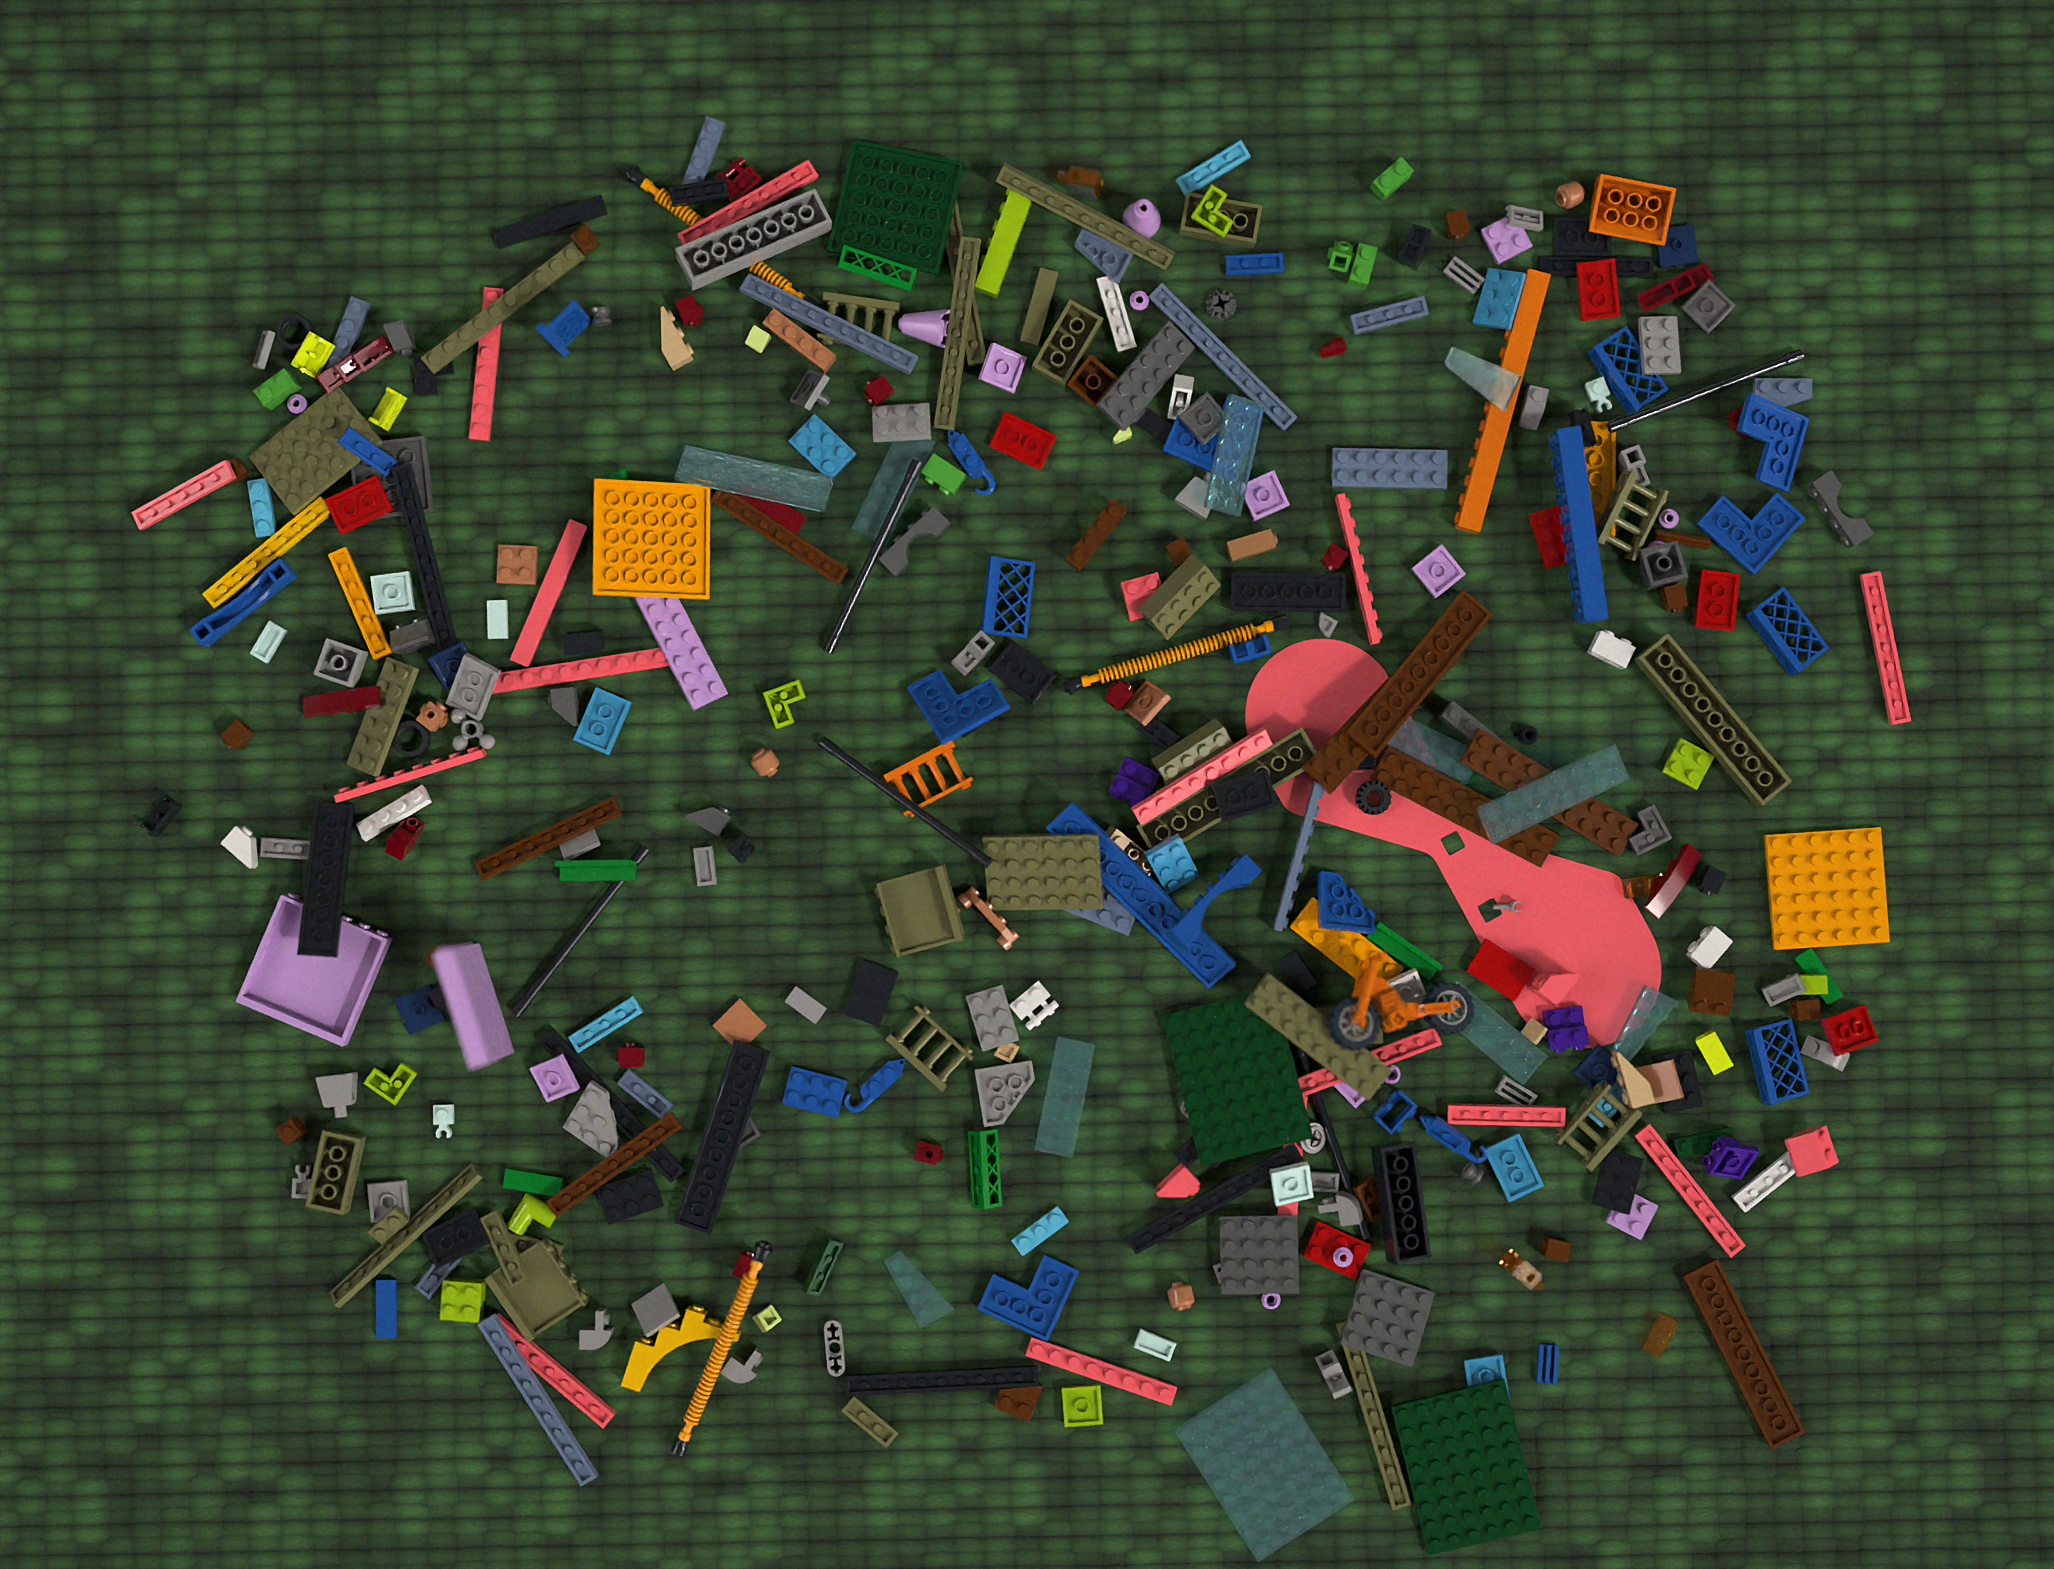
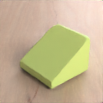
M754 325L745 344L762 353L771 336Z
M1130 427L1126 431L1119 430L1113 438V444L1130 439L1132 437Z
M771 1304L752 1317L763 1333L782 1320Z

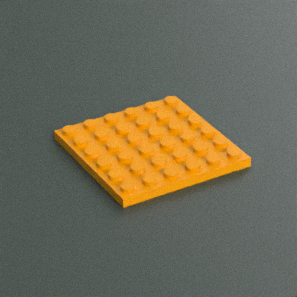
M594 479L592 595L709 600L710 485Z
M1881 827L1764 835L1773 950L1890 942Z

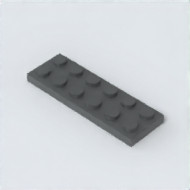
M1166 321L1098 401L1096 406L1121 431H1126L1195 347L1170 321Z

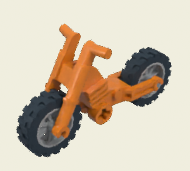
M1380 952L1360 962L1361 968L1357 975L1352 997L1336 1003L1330 1009L1326 1026L1329 1029L1330 1033L1328 1034L1330 1038L1334 1039L1336 1045H1340L1344 1050L1356 1051L1370 1046L1377 1039L1380 1028L1384 1032H1392L1404 1027L1407 1024V1020L1424 1018V1021L1428 1022L1429 1028L1436 1030L1438 1034L1450 1035L1459 1033L1472 1023L1471 1019L1475 1015L1473 1012L1475 1005L1474 1003L1472 1004L1473 998L1471 995H1468L1467 989L1461 988L1460 984H1452V982L1441 983L1430 988L1425 993V999L1422 1000V1004L1401 1002L1397 991H1394L1385 979L1375 977L1378 962L1387 958L1385 952ZM1445 995L1451 996L1449 1002L1447 1001ZM1439 997H1441L1443 1003H1437ZM1456 1009H1459V1015L1455 1012ZM1346 1012V1019H1343V1014ZM1446 1015V1021L1441 1016ZM1451 1015H1452L1455 1019H1457L1456 1021H1454V1022H1452V1023H1451ZM1348 1030L1351 1032V1037L1346 1034ZM1356 1030L1362 1035L1361 1037L1356 1038Z

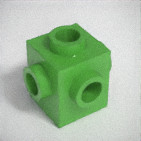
M1335 241L1333 248L1329 247L1327 258L1330 259L1328 268L1347 273L1349 264L1353 265L1356 253H1353L1354 245L1346 241Z

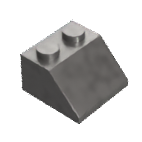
M1678 541L1639 550L1640 575L1645 591L1680 583L1688 577Z
M422 617L413 620V624L396 626L395 630L390 631L392 652L403 655L435 644L436 640L431 620Z

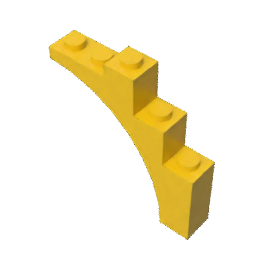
M695 1304L693 1306L689 1305L681 1327L678 1326V1323L672 1321L659 1330L655 1343L648 1337L638 1338L635 1341L621 1386L640 1392L648 1373L664 1355L676 1347L691 1341L706 1338L717 1339L723 1324H720V1321L714 1318L705 1319L708 1311L703 1310L704 1307ZM737 1330L733 1341H738L741 1330Z

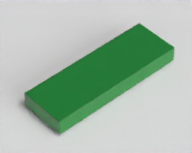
M1807 948L1794 957V960L1804 974H1827L1828 994H1818L1825 1006H1829L1843 996L1812 948Z
M506 1168L502 1188L554 1196L562 1190L564 1177Z

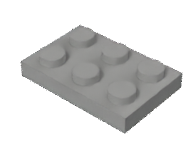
M1677 316L1638 318L1642 375L1680 374L1681 363Z
M929 403L872 406L874 442L931 439Z
M466 653L461 661L446 704L455 709H462L466 715L480 721L484 716L501 670Z
M1003 985L966 996L982 1051L1019 1040Z

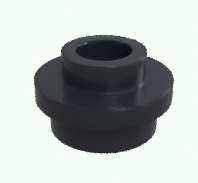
M1525 726L1519 732V739L1523 744H1534L1538 739V731L1533 726ZM1526 732L1531 733L1530 739L1525 737Z

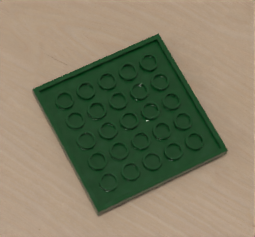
M853 140L827 251L841 255L843 246L846 244L918 268L917 271L939 275L965 163ZM847 250L846 256L857 258L854 252ZM869 257L863 259V260L873 261V259H872V258H869Z

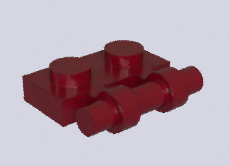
M742 156L737 161L731 162V166L724 172L721 171L717 175L718 178H716H726L729 192L728 199L731 203L750 193L763 181L750 165L745 169L742 168L746 163ZM737 172L739 175L730 181L729 177Z

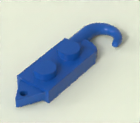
M948 430V446L967 474L975 479L984 476L989 484L986 490L982 491L975 488V491L985 496L991 494L995 488V480L964 434Z
M906 1058L893 1061L890 1059L860 1088V1093L864 1100L857 1106L850 1105L849 1098L851 1093H848L844 1099L846 1109L853 1113H859L869 1106L903 1075L902 1070Z
M1421 1115L1420 1119L1426 1128L1425 1132L1453 1152H1458L1473 1163H1481L1487 1159L1488 1151L1483 1145L1480 1146L1483 1155L1475 1156L1468 1151L1471 1145L1469 1137L1439 1116Z

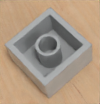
M326 638L313 675L348 687L357 688L369 652Z

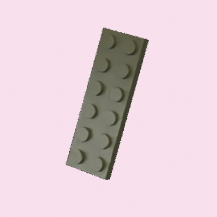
M386 657L376 686L380 687L381 705L366 710L346 765L379 777L417 677L418 668Z

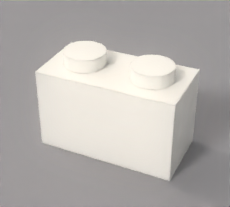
M1608 630L1597 632L1587 653L1619 669H1625L1636 647L1632 646V642L1627 639L1621 638L1620 640L1614 637L1615 634Z
M1715 926L1705 927L1701 931V937L1698 941L1692 942L1687 948L1686 956L1699 967L1711 968L1733 942Z

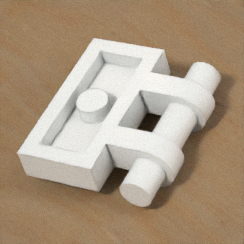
M1037 981L1009 1006L1021 1020L1026 1016L1031 1019L1025 1024L1031 1030L1035 1026L1038 1027L1045 1017L1051 1016L1059 1005L1055 1000L1050 1004L1045 1001L1051 995ZM1041 1004L1044 1009L1035 1016L1032 1011Z

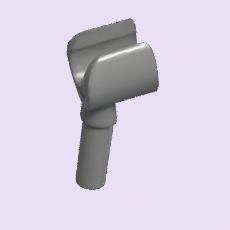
M1511 901L1509 904H1493V909H1509L1512 912H1520L1521 910H1515L1514 905L1521 902Z

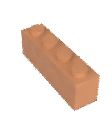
M773 308L762 323L765 329L823 373H826L837 359L833 352L775 308Z

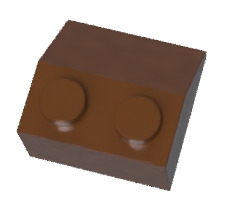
M1090 354L1077 367L1066 385L1093 408L1097 409L1096 404L1118 377Z
M1696 967L1686 995L1689 1011L1728 1016L1733 1002L1735 973Z

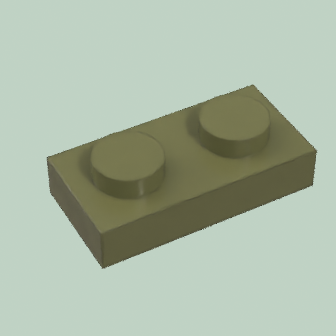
M396 1205L375 1223L368 1233L382 1245L406 1225L410 1217Z

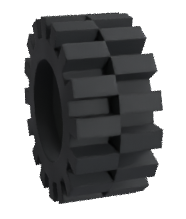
M1372 780L1363 783L1357 789V794L1355 795L1358 808L1363 813L1369 815L1383 813L1391 805L1392 795H1390V789L1386 787L1385 783L1381 784V781ZM1371 790L1379 792L1381 800L1377 805H1370L1366 800L1367 793Z

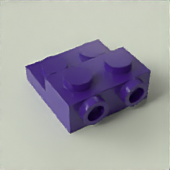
M1126 757L1109 791L1112 792L1111 796L1119 801L1123 798L1129 801V806L1133 807L1150 796L1160 774Z
M1581 1005L1542 1010L1544 1026L1548 1029L1546 1032L1548 1049L1554 1050V1053L1565 1052V1048L1573 1047V1050L1585 1049L1584 1045H1589L1587 1026L1584 1023Z
M1720 1136L1718 1141L1712 1143V1150L1709 1155L1703 1157V1165L1709 1175L1742 1179L1758 1155L1759 1150L1756 1146L1740 1144L1737 1138Z

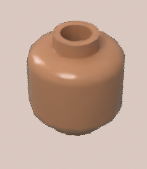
M1576 181L1559 186L1555 194L1556 203L1564 209L1580 205L1584 200V187Z
M761 748L751 756L753 758L751 765L759 776L767 775L771 777L778 771L776 768L779 766V760L771 749Z
M1183 1281L1172 1283L1173 1287L1167 1291L1170 1306L1176 1308V1311L1192 1308L1191 1304L1195 1301L1192 1287L1184 1284Z

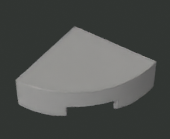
M1321 612L1318 620L1319 628L1322 634L1329 639L1338 621Z

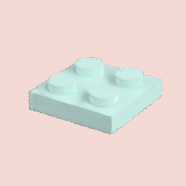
M409 571L370 576L376 615L415 610L411 573Z
M1307 1161L1270 1169L1273 1197L1276 1206L1314 1198L1310 1168Z

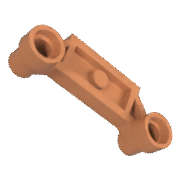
M973 886L964 894L961 893L957 897L959 902L966 909L973 904L1000 932L1001 936L996 941L1006 951L1012 947L1011 944L1019 936L1012 928L1008 930L1004 925L1006 921L1000 914L996 916L991 911L993 909L991 904L987 900L983 902L978 897L980 894Z

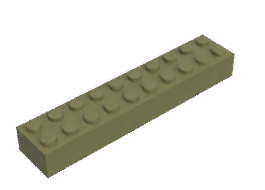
M1669 633L1661 635L1633 659L1755 806H1763L1792 782Z
M1301 727L1143 825L1138 824L1135 827L1149 849L1177 833L1184 843L1221 821L1211 785L1268 769L1273 789L1305 771L1302 767L1317 751Z

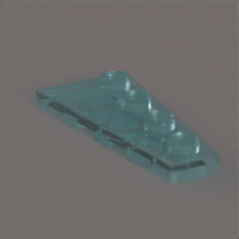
M1454 347L1451 348L1444 363L1445 366L1503 412H1505L1521 379V376Z
M1644 985L1611 1051L1619 1052L1629 1062L1645 1044L1646 1039L1654 1034L1659 1024L1666 1020L1674 1007L1676 1008L1680 1002Z
M901 1250L883 1260L920 1328L955 1309Z

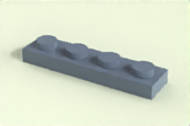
M706 116L682 185L706 180L725 127L724 122Z
M351 296L333 341L335 348L324 365L325 369L353 352L370 309V303Z
M1421 296L1350 315V321L1354 335L1425 317L1429 315L1425 297Z

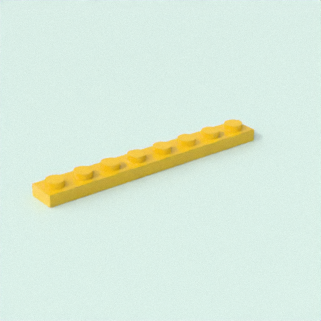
M322 496L317 498L202 593L212 607L218 609L327 519L331 513Z

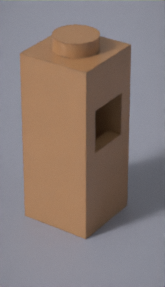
M1271 529L1228 541L1225 546L1230 562L1274 550L1278 540L1275 532L1272 533Z

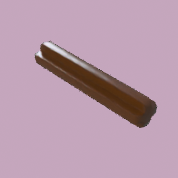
M1656 529L1654 532V539L1663 542L1678 541L1680 545L1709 549L1711 545L1710 538Z

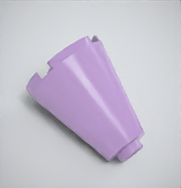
M1141 199L1130 204L1125 209L1122 221L1123 225L1150 238L1157 232L1160 226V214L1150 201Z
M942 309L904 314L899 319V329H901L903 334L945 348L950 310Z

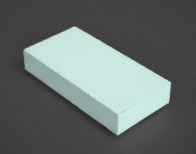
M507 600L487 601L488 639H508Z
M268 621L250 654L265 663H269L288 630L272 621Z
M1140 1328L1133 1347L1170 1362L1177 1343Z

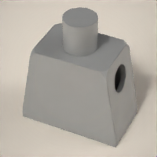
M1207 472L1202 480L1195 476L1180 492L1174 502L1205 521L1218 492L1212 486L1217 477L1210 472Z
M358 1072L316 1077L324 1108L334 1107L335 1118L346 1117V1105L356 1103Z

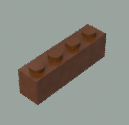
M1112 498L1066 556L1065 562L1080 573L1128 510Z

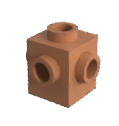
M430 701L421 707V713L416 720L428 730L436 732L439 727L442 728L447 723L449 713L445 711L447 708L442 703Z

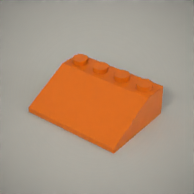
M1600 174L1595 180L1588 232L1665 246L1676 188Z

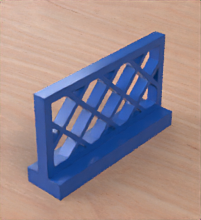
M573 300L547 328L541 323L536 329L565 358L570 353L566 347L592 320L579 304Z
M1627 326L1587 352V355L1602 377H1604L1606 383L1628 415L1633 414L1669 390L1660 375H1639L1641 368L1640 345ZM1625 334L1628 339L1627 345L1618 343L1619 335ZM1606 344L1614 346L1613 354H1607L1603 346ZM1617 347L1626 349L1625 358L1616 356ZM1630 350L1637 352L1639 355L1638 361L1629 359ZM1615 360L1624 362L1623 370L1615 367ZM1628 363L1637 365L1636 374L1627 372ZM1626 376L1635 378L1634 386L1627 385L1625 382ZM1639 379L1648 381L1646 389L1638 388ZM1651 382L1657 383L1661 390L1659 392L1651 391ZM1637 392L1646 393L1645 400L1641 404L1636 398Z
M996 556L988 558L980 631L982 630L985 634L1027 638L1035 562L1005 559ZM1001 563H1008L1013 569L1006 576L1000 570ZM1022 565L1030 566L1029 575L1025 578L1017 570ZM1013 572L1021 579L1014 587L1007 579ZM1003 580L1011 588L1004 595L998 589L999 584ZM1021 583H1024L1028 588L1027 594L1023 597L1015 589ZM1011 591L1019 598L1012 606L1005 598ZM1001 599L1009 607L1002 614L996 608L997 602ZM1020 601L1026 607L1025 613L1021 616L1013 609ZM1009 610L1017 617L1010 625L1003 617ZM999 618L1007 626L1002 631L994 630V622ZM1018 620L1024 626L1023 634L1015 633L1011 628Z
M1785 587L1780 588L1757 607L1745 614L1790 676L1801 672L1804 667L1829 649ZM1782 594L1786 599L1785 605L1777 604L1778 595ZM1764 606L1772 607L1771 616H1766L1761 608ZM1776 608L1785 609L1784 619L1775 617ZM1789 610L1795 611L1797 614L1796 621L1788 620ZM1775 621L1783 622L1782 632L1775 629ZM1788 623L1796 624L1795 634L1787 633ZM1800 625L1806 626L1808 636L1799 635ZM1786 636L1795 638L1794 647L1786 644ZM1799 638L1807 640V649L1798 648ZM1812 641L1818 642L1821 646L1819 651L1811 650ZM1798 652L1806 653V659L1802 664L1797 659Z
M1792 1019L1744 1029L1762 1104L1775 1105L1781 1101L1810 1094ZM1787 1024L1788 1032L1784 1037L1778 1031L1782 1025ZM1767 1029L1772 1032L1768 1042L1763 1039L1762 1030ZM1776 1035L1783 1039L1779 1049L1772 1045ZM1787 1043L1791 1044L1793 1049L1790 1056L1783 1052ZM1770 1047L1777 1051L1773 1060L1767 1056V1051ZM1781 1054L1788 1058L1784 1067L1776 1063ZM1792 1061L1797 1065L1795 1074L1787 1070ZM1774 1066L1781 1070L1777 1079L1771 1073ZM1785 1073L1792 1077L1788 1086L1781 1082ZM1796 1080L1801 1082L1803 1091L1796 1092L1792 1089ZM1778 1085L1786 1089L1783 1096L1777 1097L1776 1094Z

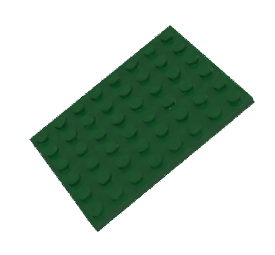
M1249 994L1162 1015L1201 1166L1314 1138L1288 1039L1243 1003Z
M1504 1378L1391 1405L1428 1556L1542 1529Z

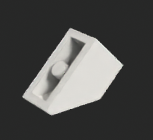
M1175 374L1168 419L1175 420L1177 415H1180L1189 407L1194 377Z
M245 825L235 826L221 844L248 868H256L258 866L256 838L252 835L253 831Z

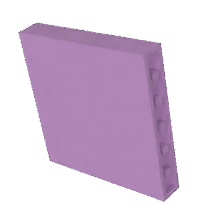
M290 892L288 895H281L236 1002L340 1046L348 1045L392 938L388 937V933L382 930L373 931L370 929L371 926L359 922V924L354 923L351 917L343 915L338 958L298 956L297 949L303 901L299 900L300 896Z
M470 941L439 948V953L433 954L470 1069L514 1053L480 944H473Z

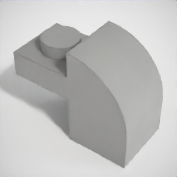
M1639 444L1621 451L1618 455V465L1621 474L1623 471H1632L1638 474L1636 478L1637 483L1644 487L1650 485V480L1643 466L1646 463V459Z
M981 630L951 664L966 676L985 657L995 642Z
M1809 1035L1800 1052L1842 1072L1850 1056L1849 1053L1834 1057L1829 1043Z
M1338 1191L1336 1199L1334 1197H1326L1318 1205L1319 1213L1338 1211L1341 1226L1360 1224L1363 1220L1359 1201L1348 1192Z
M599 1307L596 1310L595 1326H583L580 1329L579 1350L598 1349L612 1336L614 1327H606V1325H609L610 1320L607 1307Z
M757 1346L747 1362L733 1353L722 1369L721 1374L735 1383L751 1381L758 1373V1370L753 1366L758 1367L763 1360L761 1355L764 1350Z
M1333 1350L1315 1357L1334 1399L1352 1391Z

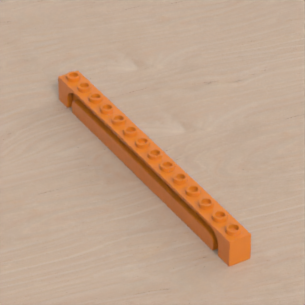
M1530 268L1525 272L1526 279L1511 330L1505 331V347H1501L1499 358H1501L1500 365H1496L1494 371L1496 380L1490 386L1489 394L1491 398L1484 407V413H1486L1485 420H1481L1479 425V431H1481L1480 438H1476L1474 443L1475 456H1472L1468 466L1471 468L1470 474L1466 475L1463 486H1466L1464 493H1461L1458 502L1461 507L1459 512L1456 511L1453 520L1456 523L1455 529L1473 534H1478L1481 531L1551 274Z

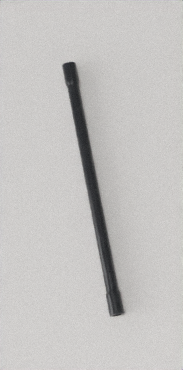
M1798 349L1770 362L1655 406L1607 422V429L1610 433L1619 431L1629 425L1783 366H1789L1804 360V354L1802 350Z
M912 459L892 506L832 633L829 635L822 650L833 655L845 625L923 463Z
M827 737L822 738L819 743L822 749L838 758L949 839L985 868L990 866L993 858L982 850L977 849L840 749Z
M641 844L630 860L636 861L637 867L649 854L650 850ZM625 881L612 882L533 985L513 1007L511 1012L515 1016L520 1018L530 1006L531 1001Z
M1291 1041L1303 1074L1306 1075L1313 1072L1307 1053ZM1320 1091L1311 1094L1343 1186L1346 1192L1355 1196L1352 1189L1354 1185ZM1362 1211L1363 1220L1360 1224L1356 1225L1361 1239L1364 1240L1373 1235Z

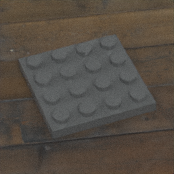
M426 437L384 440L378 447L398 460L394 467L408 463L412 464L424 513H435ZM363 460L351 469L353 485L378 475L394 511L377 519L403 516L392 470L386 477Z
M1297 1215L1220 1216L1222 1294H1299Z
M1362 1269L1339 1343L1413 1367L1435 1293Z

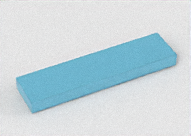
M1240 140L1177 178L1176 182L1186 197L1187 192L1193 193L1248 160L1251 155Z
M632 996L568 1036V1039L577 1053H579L644 1011L636 998Z

